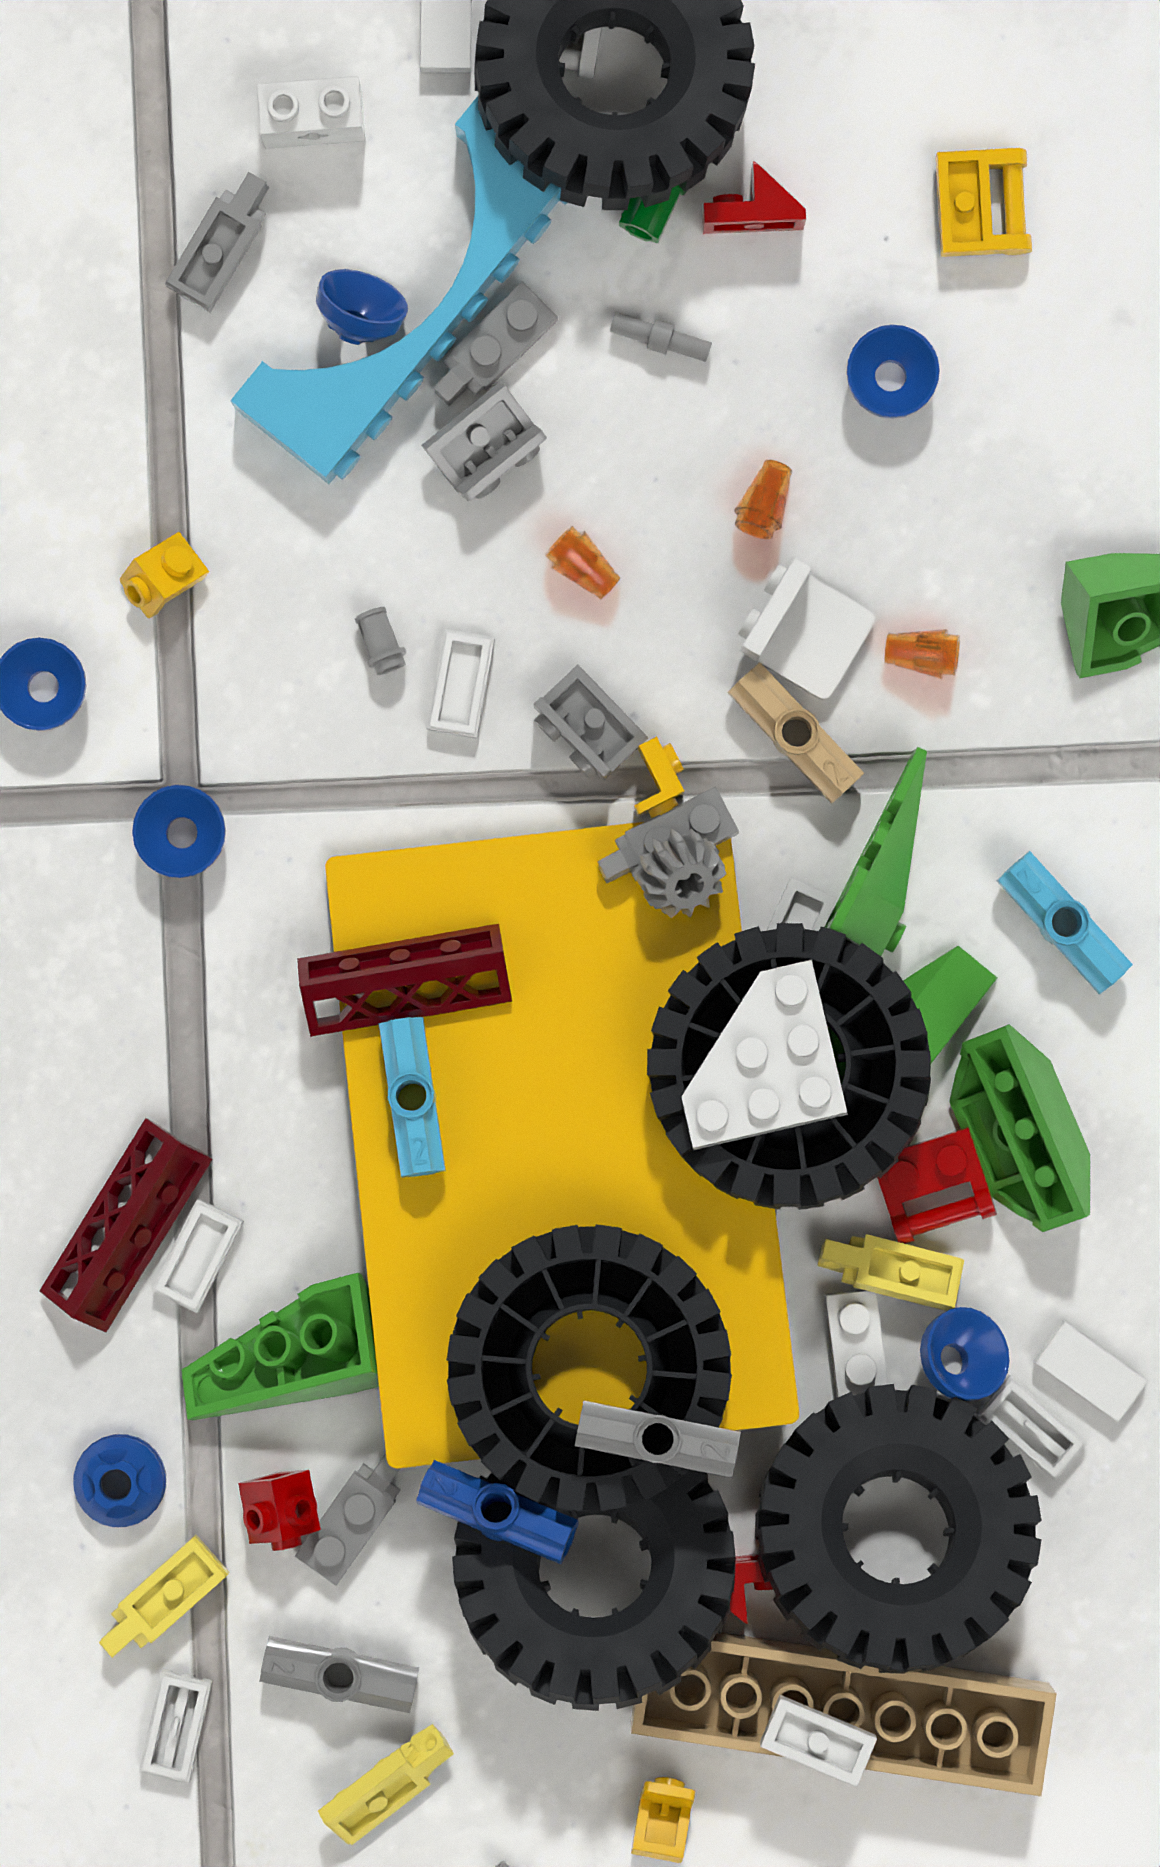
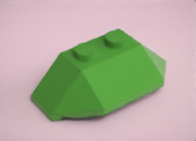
M1010 1024L963 1042L960 1051L961 1059L955 1073L949 1102L960 1128L969 1127L992 1198L1015 1214L1033 1222L1032 1225L1042 1232L1089 1216L1090 1152L1051 1060Z

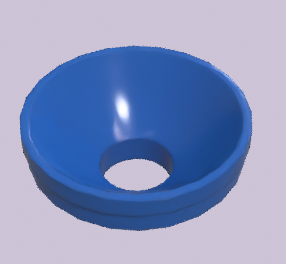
M349 269L333 270L322 276L317 287L316 304L321 315L328 323V327L335 331L341 340L351 344L373 343L374 341L394 335L399 331L408 313V304L403 295L391 284L369 273Z
M892 324L877 327L867 332L858 340L849 356L846 375L851 393L861 407L871 414L893 419L906 417L917 412L927 404L937 387L940 368L933 346L922 334L909 327ZM895 363L903 369L906 378L904 385L900 389L886 391L877 384L875 373L882 364Z
M40 637L26 639L13 645L0 658V710L16 725L36 731L52 730L72 719L81 708L87 687L85 671L74 652L64 644L53 639ZM41 672L53 674L59 684L56 696L48 702L36 701L31 696L29 690L31 680Z
M172 785L153 792L142 802L133 820L132 836L138 855L148 867L168 877L185 878L205 871L216 861L225 843L226 827L219 806L210 796L191 786ZM179 818L190 819L197 827V838L187 848H177L168 839L169 826L174 820Z
M966 1307L950 1309L937 1316L927 1326L921 1339L920 1357L923 1370L930 1383L946 1397L951 1399L957 1397L962 1401H975L988 1397L1003 1384L1009 1368V1349L999 1326L983 1312ZM945 1346L953 1347L961 1356L962 1368L958 1374L948 1372L942 1364L941 1352Z
M113 1434L102 1437L92 1443L82 1453L76 1464L73 1475V1488L76 1500L91 1519L102 1525L110 1527L136 1525L147 1519L158 1508L164 1497L166 1489L164 1463L158 1452L148 1442L139 1437L129 1434ZM109 1470H122L129 1476L131 1489L126 1497L112 1499L103 1492L101 1486L102 1477Z

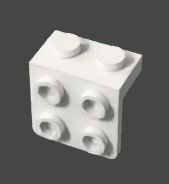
M794 558L788 569L779 564L767 583L764 591L772 596L762 613L753 608L742 625L738 635L746 640L740 652L754 661L760 662L764 667L813 696L825 700L835 691L875 623V615L871 610L810 575L812 567Z

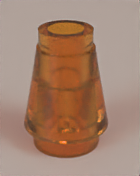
M775 460L764 461L762 468L758 471L734 509L737 515L735 526L739 530L756 538L771 539L775 530L782 528L790 477L793 472L790 467Z
M570 526L545 554L553 563L550 568L591 594H595L600 600L611 591L621 578L584 530L580 533L573 526Z
M948 629L898 634L888 633L884 661L887 664H895V666L943 679L944 675L955 676L959 660L960 635L948 634Z

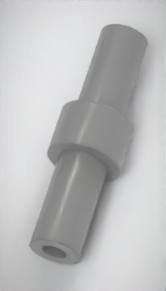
M615 312L610 328L612 333L647 343V349L665 355L669 350L704 362L707 361L712 342L674 331L675 325L655 320L654 324L617 312Z

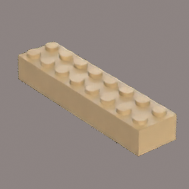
M721 1632V1634L717 1633L711 1642V1651L696 1669L689 1667L681 1674L680 1683L661 1695L653 1691L642 1696V1703L633 1705L631 1734L784 1757L760 1747L761 1738L779 1695H782L875 1734L877 1740L865 1770L1042 1796L1057 1693L1049 1682L944 1666L923 1672L922 1669L909 1670L905 1674L879 1673V1668L864 1666L862 1669L837 1661L838 1655L826 1648L819 1651L814 1646Z

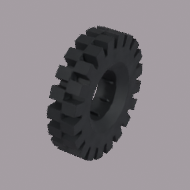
M487 0L484 9V20L479 21L474 63L475 91L479 93L478 110L485 130H494L496 133L494 146L509 166L519 160L524 165L523 179L542 192L545 191L550 183L560 187L561 201L584 207L588 196L602 198V210H627L629 199L636 197L642 198L645 208L668 201L673 187L679 185L686 192L705 179L708 165L712 162L718 166L732 147L735 132L740 130L750 97L755 63H751L755 47L750 22L742 23L741 21L744 5L741 0ZM609 27V29H614V27L631 30L643 36L644 42L647 44L651 43L659 52L664 62L661 68V78L667 79V84L656 99L650 97L647 100L646 107L636 112L618 115V112H612V115L596 112L582 105V100L579 97L575 99L562 81V77L565 74V63L559 62V59L566 47L571 42L576 44L581 34L595 28Z
M777 923V929L760 931L759 926L735 933V940L723 946H720L717 942L698 955V963L688 973L684 970L680 973L668 989L670 997L664 1008H658L651 1029L654 1035L652 1048L647 1049V1075L650 1078L652 1088L650 1096L657 1118L661 1122L666 1136L691 1168L700 1177L702 1176L712 1183L715 1188L736 1199L742 1198L753 1202L756 1206L781 1210V1207H797L798 1210L824 1206L825 1202L838 1198L844 1200L865 1190L864 1186L876 1177L881 1178L896 1164L898 1156L906 1145L910 1146L921 1125L920 1119L924 1107L927 1106L931 1084V1054L928 1044V1033L920 1008L917 1009L911 997L910 989L896 971L892 972L884 964L883 957L863 943L858 946L848 941L846 934L822 926L819 931L804 929L803 923ZM812 960L827 1026L837 1035L845 1053L837 1055L839 1062H846L845 1075L841 1087L848 1115L694 1150L682 1102V1095L759 973L769 969Z
M596 1224V1226L590 1227L572 1225L552 1229V1232L537 1237L533 1235L511 1247V1251L499 1260L495 1259L478 1277L479 1280L471 1292L466 1294L456 1315L457 1321L453 1334H450L446 1359L448 1361L447 1384L450 1402L458 1419L457 1424L468 1445L473 1448L483 1465L499 1480L504 1481L515 1489L516 1492L536 1502H542L559 1509L580 1512L612 1510L645 1501L664 1491L680 1477H683L690 1469L576 1447L575 1441L579 1425L563 1420L559 1417L563 1411L558 1407L555 1413H553L541 1400L534 1384V1380L541 1379L540 1374L533 1375L532 1373L533 1357L541 1337L546 1341L550 1338L545 1333L546 1330L564 1316L577 1312L578 1319H583L582 1311H599L610 1314L619 1319L616 1324L618 1328H621L625 1323L634 1331L645 1352V1355L638 1356V1361H646L647 1363L646 1381L639 1398L632 1394L629 1397L635 1403L630 1410L719 1427L723 1420L722 1417L726 1403L729 1400L732 1378L731 1349L727 1329L725 1330L720 1315L721 1311L711 1292L705 1288L696 1276L697 1273L682 1258L676 1257L666 1250L663 1244L640 1233L636 1235L623 1231L619 1227ZM654 1423L644 1430L642 1443L649 1453L661 1455L671 1448L673 1435L666 1425Z
M894 1384L869 1386L864 1393L853 1396L852 1392H849L829 1401L821 1411L816 1414L813 1412L794 1430L786 1443L783 1444L775 1456L776 1458L772 1466L766 1473L758 1496L761 1497L759 1510L755 1514V1540H759L761 1554L757 1559L764 1583L770 1582L776 1594L773 1598L774 1603L787 1621L792 1618L803 1630L800 1636L819 1651L825 1647L838 1655L837 1661L859 1669L869 1666L879 1668V1673L905 1674L909 1670L922 1669L923 1672L947 1665L952 1660L961 1656L964 1657L989 1640L1009 1621L1008 1617L1014 1609L1021 1605L1032 1583L1028 1580L1031 1570L1038 1565L1042 1539L1036 1538V1525L1042 1519L1038 1495L1030 1496L1026 1482L1032 1476L1021 1454L1015 1457L1011 1455L1004 1445L1009 1440L1008 1436L992 1420L985 1425L973 1416L977 1408L957 1397H953L950 1401L936 1397V1389L911 1385L908 1390H895ZM882 1477H892V1482L898 1483L901 1478H905L926 1488L930 1492L927 1496L930 1500L934 1497L937 1499L948 1523V1528L943 1530V1536L949 1537L945 1557L940 1566L938 1567L933 1563L927 1569L931 1574L929 1577L908 1584H900V1578H893L891 1583L876 1579L861 1568L864 1564L862 1560L858 1563L854 1561L847 1549L843 1532L849 1529V1523H842L843 1514L851 1494L854 1493L859 1497L865 1491L862 1487L864 1483Z
M689 1470L667 1489L651 1498L628 1505L627 1507L612 1510L580 1512L559 1509L542 1502H536L577 1520L579 1517L588 1515L610 1516L611 1522L617 1524L619 1519L631 1526L643 1539L639 1541L641 1551L649 1550L652 1561L648 1581L641 1579L640 1589L643 1591L632 1604L619 1612L617 1607L613 1608L612 1615L604 1617L579 1616L578 1609L573 1608L572 1612H569L555 1603L547 1594L551 1590L549 1581L541 1582L540 1580L541 1556L504 1540H491L484 1536L480 1530L458 1521L454 1535L456 1554L452 1556L453 1575L459 1598L458 1601L463 1617H465L470 1634L483 1655L487 1654L494 1662L495 1669L515 1686L519 1682L529 1688L531 1696L553 1705L556 1704L557 1700L572 1703L573 1709L599 1711V1704L616 1703L617 1709L642 1703V1696L656 1691L658 1695L663 1694L681 1682V1674L689 1667L696 1669L711 1651V1642L717 1633L721 1634L730 1612V1600L735 1584L736 1555L733 1531L730 1530L728 1511L718 1490L713 1491L708 1483V1474L705 1472ZM493 1473L487 1478L482 1475L479 1477V1479L491 1484H505L513 1489L504 1481L499 1480ZM513 1489V1491L515 1492V1494L520 1495V1496H522V1497H524V1498H527V1499H529V1500H532V1499H530V1498H528V1497H526V1496H524V1495H522V1494L516 1492L515 1489ZM493 1502L486 1508L483 1517L489 1522H502L508 1518L512 1508L505 1502Z

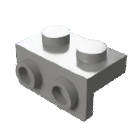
M499 382L421 446L456 492L467 501H471L475 497L480 499L494 491L500 484L501 480L499 477L514 465L519 467L531 461L540 451L539 445L547 437L539 427L534 425L507 387Z
M578 664L543 698L540 697L534 703V708L539 713L534 722L552 741L555 742L561 736L575 750L569 758L589 779L597 773L605 781L638 749L639 745L648 739L647 735Z

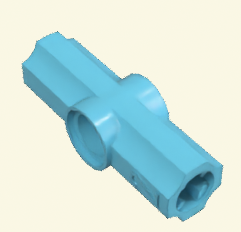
M1031 851L1027 852L996 880L1037 925L1044 939L1056 946L1098 994L1112 986L1133 965L1090 918V914L1085 906L1070 896ZM1060 908L1070 910L1076 917V930L1069 937L1060 936L1052 926L1053 915Z
M408 1017L379 1023L388 1084V1101L391 1106L401 1177H417L444 1172L446 1167L436 1106L437 1096L433 1086L424 1018ZM410 1084H418L426 1090L424 1105L414 1111L401 1108L398 1102L400 1091Z

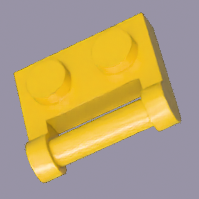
M1004 148L937 152L935 159L941 257L988 254L1022 255L1032 252V236L1026 234L1023 168L1027 167L1026 149ZM989 169H1000L1003 172L1006 234L993 235Z

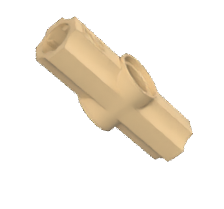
M760 662L728 691V694L773 741L776 749L787 756L831 804L864 774L820 727L815 716L805 710ZM790 720L802 721L809 729L810 737L808 743L798 747L789 745L782 736L783 725Z

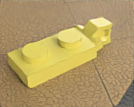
M866 1234L864 1238L851 1236L849 1245L825 1239L821 1246L817 1266L843 1273L841 1282L853 1285L854 1288L948 1311L955 1308L964 1260Z
M194 1535L119 1602L118 1607L111 1613L118 1624L101 1638L99 1644L113 1658L132 1640L140 1648L144 1647L148 1642L153 1643L230 1572L197 1535Z
M433 1724L413 1735L410 1742L401 1745L400 1748L388 1757L381 1759L370 1771L348 1788L337 1793L330 1802L319 1809L318 1813L323 1823L348 1845H353L431 1785L428 1777L434 1769L454 1755L453 1750L444 1735Z

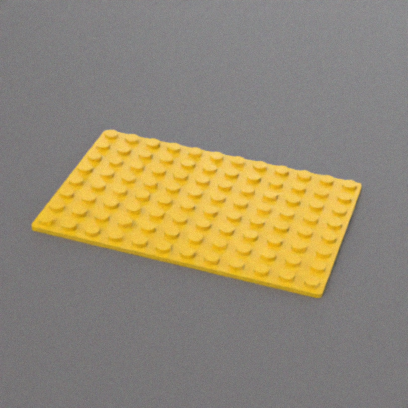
M644 822L331 857L326 861L325 871L334 952L499 923L512 1002L423 1017L433 1086L437 1096L436 1106L446 1171L435 1174L401 1177L391 1106L388 1101V1084L379 1025L342 1031L386 1459L392 1468L432 1465L434 1460L441 1463L480 1459L473 1448L468 1445L457 1424L458 1419L454 1407L450 1402L447 1384L448 1361L446 1359L450 1334H453L457 1321L456 1315L466 1294L471 1292L479 1280L478 1277L495 1259L499 1260L512 1250L511 1247L533 1235L537 1237L552 1232V1229L572 1225L590 1227L598 1224L619 1227L623 1231L636 1235L640 1233L663 1244L666 1250L676 1257L682 1258L697 1273L696 1276L705 1288L709 1289L721 1311L720 1315L725 1330L727 1329L731 1349L732 1378L729 1400L726 1403L722 1417L723 1420L719 1428L743 1430L793 1424L798 1420L799 1405L775 1209L756 1206L753 1202L742 1198L736 1199L715 1188L712 1183L704 1177H700L691 1168L666 1136V1132L657 1118L650 1092H652L651 1081L647 1075V1049L652 1048L654 1036L651 1029L658 1008H664L670 997L668 989L683 970L688 973L698 963V955L717 942L720 946H723L735 940L734 934L742 931L731 838L716 845V848L719 850L718 855L724 863L727 873L720 879L723 893L709 895L710 908L701 904L695 906L691 918L683 914L681 910L670 918L660 908L655 909L654 906H650L643 895L644 891L638 881H635L631 872L606 883L598 868L597 862L619 850L615 840L625 835L626 831ZM492 970L475 973L466 984L477 990L499 987L497 972ZM437 980L424 982L416 993L427 999L441 997L448 986ZM383 989L373 991L365 1001L377 1008L390 1006L397 998V995ZM339 1001L340 1013L347 1006V1004ZM418 1084L405 1086L398 1096L399 1105L401 1108L409 1111L419 1109L425 1103L426 1090ZM582 1311L583 1319H578L577 1312L559 1319L545 1332L550 1336L549 1340L546 1341L541 1337L533 1357L532 1373L533 1375L540 1374L541 1379L534 1380L541 1400L553 1413H555L558 1407L563 1411L559 1417L579 1425L584 1400L630 1409L635 1403L629 1397L632 1394L639 1398L646 1381L647 1363L646 1361H638V1356L645 1355V1352L637 1335L625 1323L621 1328H618L616 1324L619 1319L604 1312Z

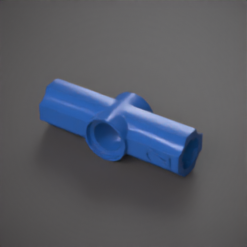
M436 1460L428 1468L416 1499L418 1505L478 1529L491 1540H504L558 1564H562L567 1556L579 1525L577 1519L517 1495L513 1489L505 1484H491ZM493 1502H505L511 1506L510 1515L502 1522H489L483 1517L484 1511Z

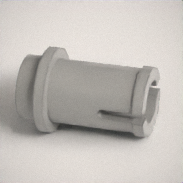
M385 607L368 610L355 618V622L359 626L371 657L367 662L370 668L375 667L377 675L390 673L406 664L403 658L407 653L404 647L399 648Z

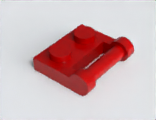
M969 1127L905 1147L898 1156V1162L881 1178L877 1177L897 1241L900 1243L908 1244L914 1242V1236L979 1215H981L982 1219L997 1215ZM970 1181L974 1196L907 1216L903 1202Z

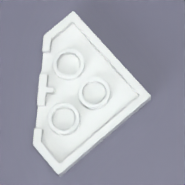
M812 960L769 969L759 973L682 1095V1102L694 1150L848 1115Z

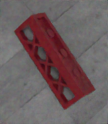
M499 923L297 958L299 988L310 1037L376 1026L379 1023L395 1019L427 1017L512 1002ZM492 970L497 972L499 987L477 990L466 984L475 973ZM437 980L448 986L441 997L427 999L416 993L424 982ZM383 989L397 995L392 1004L385 1007L377 1008L365 1001L373 991ZM336 998L347 1004L339 1015L318 1018L314 1001Z
M145 1118L39 1292L71 1318L106 1333L213 1159L201 1150L177 1139L157 1123ZM154 1137H156L163 1144L152 1162L145 1164V1152ZM131 1184L132 1195L124 1206L118 1208L119 1194L124 1186ZM105 1227V1239L97 1250L91 1251L92 1238L98 1229ZM78 1271V1283L70 1296L66 1297L60 1291L70 1274Z

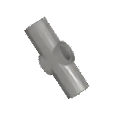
M584 1400L575 1446L732 1478L741 1432ZM654 1423L666 1425L673 1435L671 1448L661 1455L649 1453L642 1443L644 1430Z
M269 1636L259 1682L320 1694L332 1702L349 1700L410 1713L420 1667L358 1655L355 1651L348 1648L329 1649ZM334 1663H343L352 1670L353 1681L345 1686L334 1685L327 1678L326 1668Z

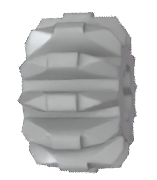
M671 829L667 841L662 843L653 839L654 851L652 853L639 854L640 864L643 868L636 872L637 881L644 891L643 895L650 906H654L655 909L660 908L670 918L675 916L680 910L691 918L695 906L701 904L710 908L709 895L723 893L720 879L727 873L725 865L718 855L719 850L712 841H709L707 838L702 839L700 834L692 829L683 836Z

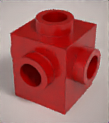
M310 1470L275 1472L238 1483L243 1506V1521L247 1529L249 1544L271 1543L272 1551L285 1550L302 1545L301 1536L321 1530Z

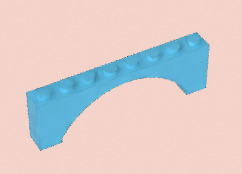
M479 95L455 123L456 136L467 145L474 173L475 215L471 240L462 267L452 287L439 306L421 325L400 341L376 354L351 363L329 368L285 370L272 369L262 361L230 400L235 410L327 484H330L336 476L343 480L353 470L361 457L356 451L369 436L371 439L376 440L383 433L393 418L388 412L401 397L407 401L417 391L425 378L420 372L431 358L439 362L447 354L456 341V337L452 333L461 321L466 319L470 323L476 318L488 301V298L483 294L495 279L503 283L511 275L520 261L515 255L527 240L534 244L541 238L551 224L552 220L547 215L559 201L564 205L568 203L560 200V187L550 183L545 191L542 192L523 179L524 165L519 160L509 166L494 146L496 133L493 129L485 130L478 110Z

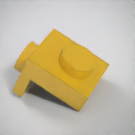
M177 532L134 558L120 577V583L124 587L128 600L134 606L140 608L145 616L150 619L159 613L165 603L204 580L210 571L182 534Z
M657 736L638 746V751L659 793L634 805V809L638 817L649 813L651 819L679 805L675 798L684 794V789L676 775L684 770L671 743L662 747Z
M658 1777L655 1778L654 1782L645 1781L640 1794L631 1854L681 1863L684 1857L690 1812L696 1791L684 1788L685 1783L674 1778Z

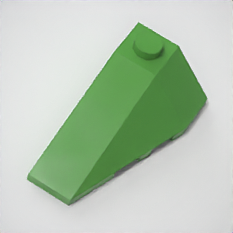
M1110 553L1067 561L1065 563L1061 607L1075 671L1079 678L1126 670L1142 662L1140 655L1160 646V554Z
M920 747L913 750L825 925V928L846 934V939L858 946L861 943L865 944L880 956H882L885 949L892 953L894 952L906 929V925L900 923L899 920L905 907L927 751Z
M956 946L903 980L911 991V997L917 1009L920 1008L928 1033L931 1063L998 978L960 946ZM828 1027L840 1083L842 1084L846 1062H839L837 1054L845 1053L837 1035Z
M354 1273L310 1285L297 1294L299 1296L298 1299L280 1311L275 1312L272 1310L259 1319L260 1324L237 1339L229 1338L183 1368L181 1371L187 1419L193 1421L348 1395L379 1387L370 1295L363 1275Z

